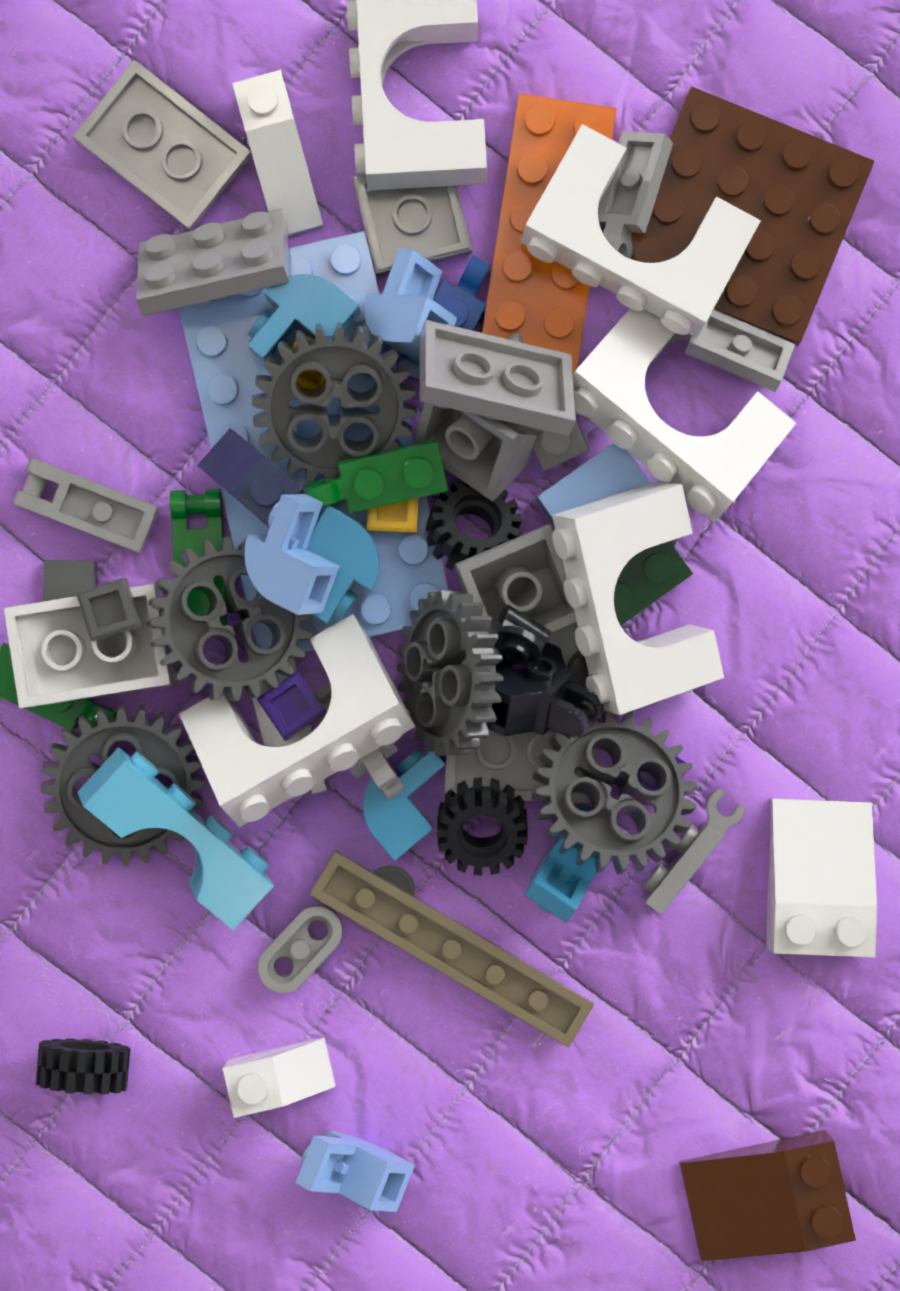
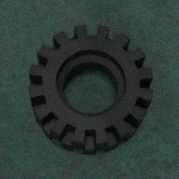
M461 479L453 481L448 491L441 492L439 497H436L426 523L425 531H429L426 538L428 547L436 545L433 551L434 557L439 560L444 555L447 556L448 559L445 567L453 570L456 563L519 537L521 531L519 527L522 519L521 514H515L518 508L515 499L506 503L505 500L509 492L505 489L494 501H491L468 484L464 487ZM461 514L479 516L491 527V535L486 539L470 538L456 527L455 519Z
M482 777L473 778L472 788H468L465 780L458 783L457 794L450 789L445 794V801L440 802L438 808L436 837H438L437 845L440 852L445 850L444 859L449 864L457 859V870L464 873L468 865L474 866L473 875L482 876V867H489L491 875L500 873L501 862L509 869L514 865V856L520 859L524 853V844L527 845V809H524L522 797L519 795L514 798V788L508 784L500 791V780L491 778L489 787L482 786ZM485 815L497 819L501 823L502 828L496 835L479 838L466 833L463 829V824L471 817Z
M74 1038L43 1040L39 1042L35 1084L40 1085L39 1087L44 1089L50 1088L52 1091L64 1090L65 1093L73 1094L75 1092H83V1094L99 1093L101 1095L109 1094V1092L121 1093V1091L127 1090L131 1048L119 1043H108V1041L76 1040Z

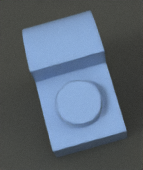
M398 249L383 294L367 295L365 319L370 332L375 337L381 336L385 344L396 349L398 353L407 359L420 363V333L425 320L455 326L457 317L433 300L442 270L414 249Z
M307 494L281 495L279 502L275 504L270 512L268 534L247 535L244 553L246 569L257 591L272 603L297 615L323 613L340 565L306 550L323 502Z
M327 1130L325 1136H313L311 1144L302 1156V1167L295 1183L310 1192L339 1193L369 1211L397 1212L415 1165L384 1148L354 1136Z

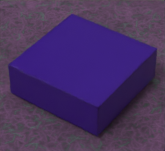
M298 670L278 683L279 687L272 690L269 689L256 698L285 741L327 713Z

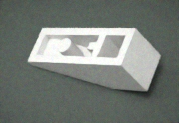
M281 70L232 83L268 212L283 210L288 225V237L324 227Z

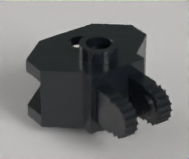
M549 642L544 645L538 660L529 659L525 664H520L525 669H515L510 666L514 663H510L503 658L495 665L496 672L503 676V681L495 684V691L500 695L501 703H492V709L497 719L496 722H486L489 730L502 736L530 732L544 736L551 728L562 734H568V737L573 736L575 738L577 736L579 738L588 730L590 726L588 722L591 720L594 722L605 710L603 708L604 704H600L601 701L598 699V695L594 694V691L589 692V689L573 682L575 672L566 668L560 647Z

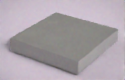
M366 175L353 177L376 277L390 273L398 249H414L431 263L472 253L457 186L368 191Z

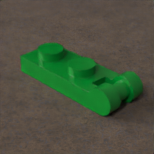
M205 489V494L187 495L186 490L170 491L173 561L186 567L182 552L188 548L201 557L200 544L209 539L215 550L219 551L220 541L224 538L221 489ZM206 514L207 528L189 529L188 515ZM215 576L213 579L214 585L218 588L225 602L222 580L220 577ZM191 590L188 593L187 606L190 611L195 615L205 616L210 608L207 595L200 590ZM227 613L220 617L222 626L228 625Z

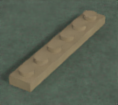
M337 850L333 853L309 894L568 1048L594 1006L592 1000Z

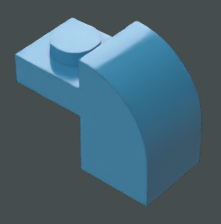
M309 274L289 276L288 283L271 286L264 292L267 301L277 309L272 315L265 311L256 320L248 332V335L253 338L248 347L254 355L264 362L266 356L273 358L278 352V343L280 341L285 343L298 326L313 338H315L316 324L319 323L323 327L326 336H333L337 322H342L345 332L361 313L359 304L324 278Z
M327 505L314 527L306 550L340 565L323 613L313 614L330 625L334 616L342 621L355 602L358 595L351 591L355 582L373 593L379 579L380 560L377 548L369 533L355 520L334 507Z
M417 748L396 766L397 770L402 774L399 776V779L406 789L391 800H388L372 777L366 787L363 799V812L366 824L375 839L394 861L433 829V824L409 798V795L445 765V762L440 756H436L434 751H429L424 755Z
M582 803L577 808L584 812L592 811ZM560 834L556 837L529 880L531 883L524 895L533 900L545 912L551 913L567 923L577 910L590 882L598 872H596L595 858L591 856L581 866L576 865L579 850L574 847L568 852L561 854L559 849L565 839Z

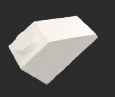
M325 1037L227 1060L222 1068L234 1118L283 1107L336 1086Z

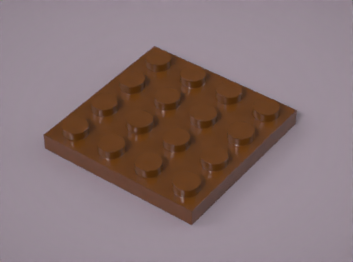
M691 86L670 136L673 146L645 234H631V259L643 263H658L679 255L693 240L717 196L761 220L719 297L714 310L794 343L798 347L853 216L874 160Z

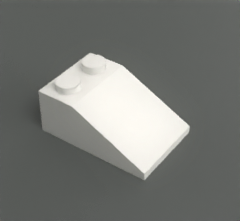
M155 584L130 587L142 627L96 642H91L77 596L4 608L19 708L177 685V682L173 680L175 674L174 663L164 666L159 664L161 659L168 653L166 646L151 647L150 644L153 640L162 636L161 629L147 626V621L160 617L161 611L149 606L148 601L152 598H163L162 591Z
M771 799L766 948L775 954L875 957L877 895L872 803Z

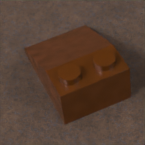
M825 1130L679 1161L701 1261L806 1252L856 1241L835 1142Z

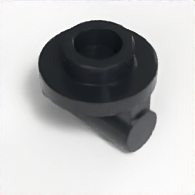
M507 605L498 618L499 624L494 634H498L499 638L494 647L502 655V658L510 663L525 664L529 659L538 660L544 645L550 638L551 631L512 606Z

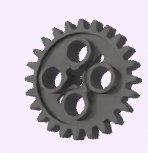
M337 322L333 336H326L323 327L319 323L315 327V338L308 340L303 332L297 330V347L293 349L288 344L280 341L278 343V350L282 357L281 361L267 356L264 359V366L272 375H256L255 385L266 392L252 395V406L265 410L253 416V425L255 427H268L260 435L261 446L276 443L271 453V460L275 463L288 457V475H293L301 467L306 469V484L313 482L318 473L324 474L325 479L340 475L337 461L402 447L403 445L396 437H411L413 434L412 426L402 420L417 416L416 406L403 402L416 396L414 385L400 384L410 376L407 366L392 368L398 359L396 349L389 350L382 355L380 354L383 344L381 336H376L368 344L364 343L363 327L358 326L350 338L344 336L342 322ZM309 369L317 370L323 374L324 382L315 389L303 388L296 380L301 372ZM357 373H367L375 379L373 387L361 393L353 391L347 384L349 379ZM333 397H338L341 400L342 406H339L338 414L328 413L327 406ZM297 399L307 404L291 407L289 402L290 400ZM372 404L379 406L377 412H369L361 408L369 407ZM310 419L316 421L320 425L321 430L314 437L303 438L297 435L293 428L301 420ZM353 423H364L371 428L370 435L362 441L350 440L344 434L346 428Z
M225 536L221 539L219 551L215 550L209 539L201 542V557L190 548L183 551L182 556L186 567L174 561L166 566L174 579L172 581L162 578L156 580V587L165 595L164 598H152L148 601L149 606L161 611L160 617L147 621V626L161 629L162 636L156 638L150 644L151 647L166 646L168 653L161 659L159 664L164 666L175 662L179 666L173 677L175 682L189 675L193 678L190 686L191 693H198L205 684L209 685V698L214 701L218 700L223 689L227 688L230 701L236 702L240 700L242 687L245 688L251 698H256L260 696V681L272 690L279 687L275 675L276 671L284 676H290L294 673L287 659H302L305 657L306 654L295 644L296 641L307 640L312 637L310 632L300 628V622L313 617V614L297 615L267 600L258 591L252 601L244 600L238 596L235 590L236 578L239 575L249 576L244 555L246 539L242 540L237 550H234L230 536ZM215 576L220 577L222 580L225 602L218 588L214 585L213 579ZM191 590H200L207 595L210 608L205 616L195 615L188 608L187 597ZM227 610L229 613L238 612L240 616V622L234 625V629L231 625L222 626L220 622V617L225 615ZM257 622L267 625L272 632L273 639L268 649L257 647L251 639L252 627ZM235 637L238 638L240 646L246 653L247 661L244 663L238 658V647ZM208 638L218 639L225 647L226 655L220 665L210 663L203 654L204 642Z
M461 590L429 592L427 599H419L418 610H410L409 612L412 626H403L402 629L407 639L406 645H398V650L404 656V662L396 665V669L403 674V681L397 686V690L405 691L406 698L403 703L406 709L410 711V716L416 726L414 727L416 728L415 741L424 742V750L434 751L436 756L469 754L470 749H478L480 747L479 738H488L489 736L486 722H496L497 719L492 709V703H501V697L495 691V684L501 683L503 676L496 672L495 665L502 660V655L494 654L493 647L499 638L498 634L488 633L492 618L491 616H482V602H473V595L462 594Z
M123 703L118 704L116 716L109 717L106 710L102 706H98L96 722L92 723L86 716L80 714L78 716L80 728L78 733L68 727L62 729V737L67 745L64 746L57 743L50 745L49 752L58 761L43 763L42 772L54 778L41 782V793L54 795V797L44 802V812L60 813L53 820L52 829L54 831L67 827L70 829L65 841L68 847L80 839L84 841L83 857L87 858L97 848L102 850V864L108 863L113 852L120 853L123 866H128L131 852H138L140 858L146 863L149 862V848L155 846L164 855L168 853L166 842L168 836L179 842L184 840L182 835L164 828L142 829L121 838L83 807L77 793L78 791L73 786L74 783L82 777H92L101 767L95 762L90 761V755L95 754L105 762L111 756L108 749L117 741L123 740L132 743L136 751L158 769V774L170 777L173 781L172 785L174 783L178 785L196 802L193 808L203 807V797L192 791L205 787L204 776L191 774L202 767L198 756L186 757L194 749L190 739L177 742L182 731L179 723L172 725L166 730L163 728L165 719L163 712L160 711L149 721L145 719V707L141 704L137 708L134 717L127 716Z
M606 711L602 715L601 723H598L597 719L594 722L592 720L588 722L590 725L588 730L579 738L577 736L575 738L573 736L568 737V734L565 737L557 732L553 735L549 742L555 751L544 749L538 758L548 768H537L532 777L537 782L545 784V786L536 789L531 796L533 800L546 802V806L536 814V819L552 820L553 825L545 836L546 838H552L561 834L565 839L559 849L561 854L568 852L574 847L579 850L576 865L581 866L591 856L595 858L596 872L601 873L609 861H613L617 875H621L627 870L629 860L637 871H641L647 866V855L658 863L666 856L663 846L673 850L679 845L681 841L675 832L685 833L691 826V823L681 815L691 814L697 807V804L685 799L684 796L691 794L697 788V783L683 781L682 777L693 766L692 763L677 764L675 758L682 751L683 746L676 745L667 748L664 745L669 735L667 729L654 736L650 733L652 726L651 718L648 717L640 727L634 725L632 711L627 712L620 722H616L614 713ZM592 749H602L609 753L613 766L608 768L599 766L592 758ZM574 770H581L585 777L580 778L576 776ZM644 771L651 774L657 782V791L643 788L638 782L637 772ZM611 783L619 787L618 799H613L610 796L611 787L609 785ZM581 792L587 795L592 803V811L584 812L574 807L571 802V793ZM643 805L652 806L654 808V813H649L646 807ZM617 815H626L633 819L637 826V834L628 835L622 832L617 825Z

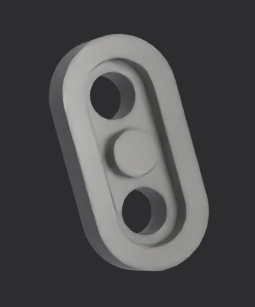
M312 905L303 909L262 953L258 962V974L262 983L268 989L277 993H289L299 988L340 943L343 935V924L339 915L332 908L325 905ZM317 920L324 922L328 929L327 935L323 938H314L309 932L310 923ZM286 957L292 961L293 971L290 974L282 975L277 972L275 962L278 958Z

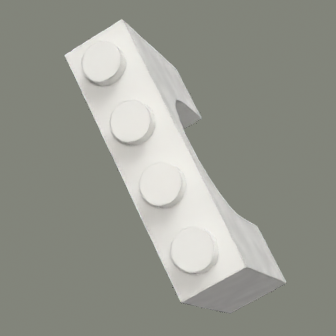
M347 0L348 31H358L359 47L349 48L351 79L360 78L361 95L352 96L353 125L363 126L364 143L354 144L356 174H366L367 190L487 184L484 119L439 122L415 120L398 111L390 103L382 87L384 77L390 65L402 53L411 48L427 44L478 42L477 0Z
M582 124L528 219L520 243L526 245L529 253L537 259L547 263L556 261L572 270V275L583 284L591 287L600 285L615 293L617 300L624 306L635 311H642L644 309L661 318V323L670 331L679 335L690 334L697 338L761 220L716 196L693 240L676 257L658 263H643L623 256L609 244L602 233L598 220V205L616 174L627 148Z
M629 309L573 373L575 412L587 417L608 434L610 440L616 446L626 449L642 462L656 479L663 482L682 484L685 499L689 506L715 522L735 501L795 426L796 422L757 391L728 427L715 435L704 437L690 436L668 426L658 417L648 401L645 391V376L647 368L662 352L675 333L667 329L661 323V318L644 309L642 311Z
M657 481L552 515L555 526L552 534L553 545L556 553L563 560L567 578L564 581V592L568 603L574 608L578 628L575 630V640L579 651L585 656L589 673L586 679V687L589 689V692L594 691V694L598 695V699L601 701L600 704H604L603 708L605 711L622 715L724 678L714 630L689 624L649 639L634 641L623 631L615 613V586L622 569L628 561L645 549L693 534L682 484Z
M354 614L310 638L330 680L332 694L330 706L324 719L312 733L302 740L281 747H268L257 744L242 712L234 702L230 701L224 690L218 700L213 701L207 697L179 714L220 807L239 828L248 822H254L263 818L269 810L288 799L307 793L316 783L337 771L349 769L358 759L381 746L396 742L404 733L416 727L370 637H368Z

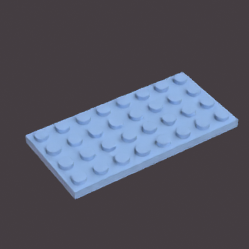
M365 231L289 248V276L297 274L319 276L333 283L359 304L361 313L344 332V336L351 338L354 331L360 326L363 327L364 343L368 344L375 338L366 323L365 303L368 294H379ZM269 287L180 307V316L211 449L227 430L231 428L282 470L307 494L306 469L301 467L293 475H288V457L275 463L271 460V453L276 443L261 446L260 435L268 427H255L253 425V416L265 411L252 406V395L266 393L255 385L256 375L271 376L272 374L266 369L264 362L249 349L248 344L253 338L248 335V332L265 311L272 315L277 309L267 301L264 292ZM298 326L285 343L292 348L296 341L297 330L303 332L307 338H314ZM384 342L382 344V348L380 351L381 355L389 350H392V348ZM278 350L273 358L281 361L282 357ZM357 373L349 379L347 385L355 392H366L373 387L375 379L370 374ZM331 398L330 404L327 406L329 414H338L339 406H342L340 398ZM297 399L290 400L289 402L291 407L307 404ZM373 404L369 407H361L369 412H377L379 410V406ZM408 418L402 419L410 425ZM305 419L298 422L293 430L300 437L311 438L319 433L321 427L316 421ZM353 423L346 428L344 434L350 440L362 441L370 435L371 428L364 423ZM413 436L396 437L403 446L414 444ZM318 473L314 481L325 479L324 474ZM220 486L234 550L238 549L242 540L246 539L249 534H268L269 528ZM427 496L418 498L417 534L367 531L379 554V579L373 593L355 582L351 591L358 596L345 618L354 614L368 637L401 631L403 626H412L409 612L410 610H418V600L427 599L429 592L448 590L441 558L437 560L433 555L436 545L428 547L426 540L429 531H425L426 523L430 515ZM346 499L330 504V506L355 520L365 530L367 529V510L349 513ZM327 506L321 508L317 522ZM240 575L246 600L252 601L256 597L257 589L254 587L249 576ZM313 615V617L301 621L300 628L307 630L314 637L341 620L334 616L329 625ZM257 622L252 627L256 645L259 648L268 649L273 639L272 632L267 625ZM310 638L296 641L295 645L302 649L304 653L315 651Z

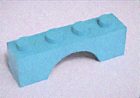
M118 747L77 792L83 807L121 838L142 829L164 828L177 832L190 841L194 847L195 865L189 887L200 904L234 931L274 887L265 872L269 864L250 846L247 845L241 851L230 842L229 839L233 836V833L216 817L210 815L204 820L192 810L196 802L178 785L174 783L168 789L155 778L159 773L158 769L143 755L136 751L130 757Z

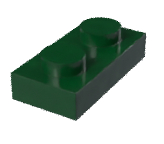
M670 541L639 552L622 569L614 591V608L620 626L693 574Z

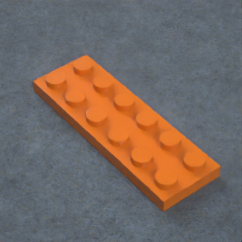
M519 93L482 333L505 339L519 332L525 344L571 354L572 373H574L578 367L590 286L577 280L572 275V270L556 261L547 263L537 259L529 253L526 245L520 243L528 219L581 125L583 124L612 140L617 108Z

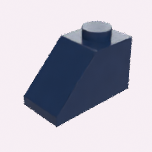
M231 428L227 430L197 465L268 528H270L268 525L270 512L275 504L279 502L281 495L306 494L298 484Z

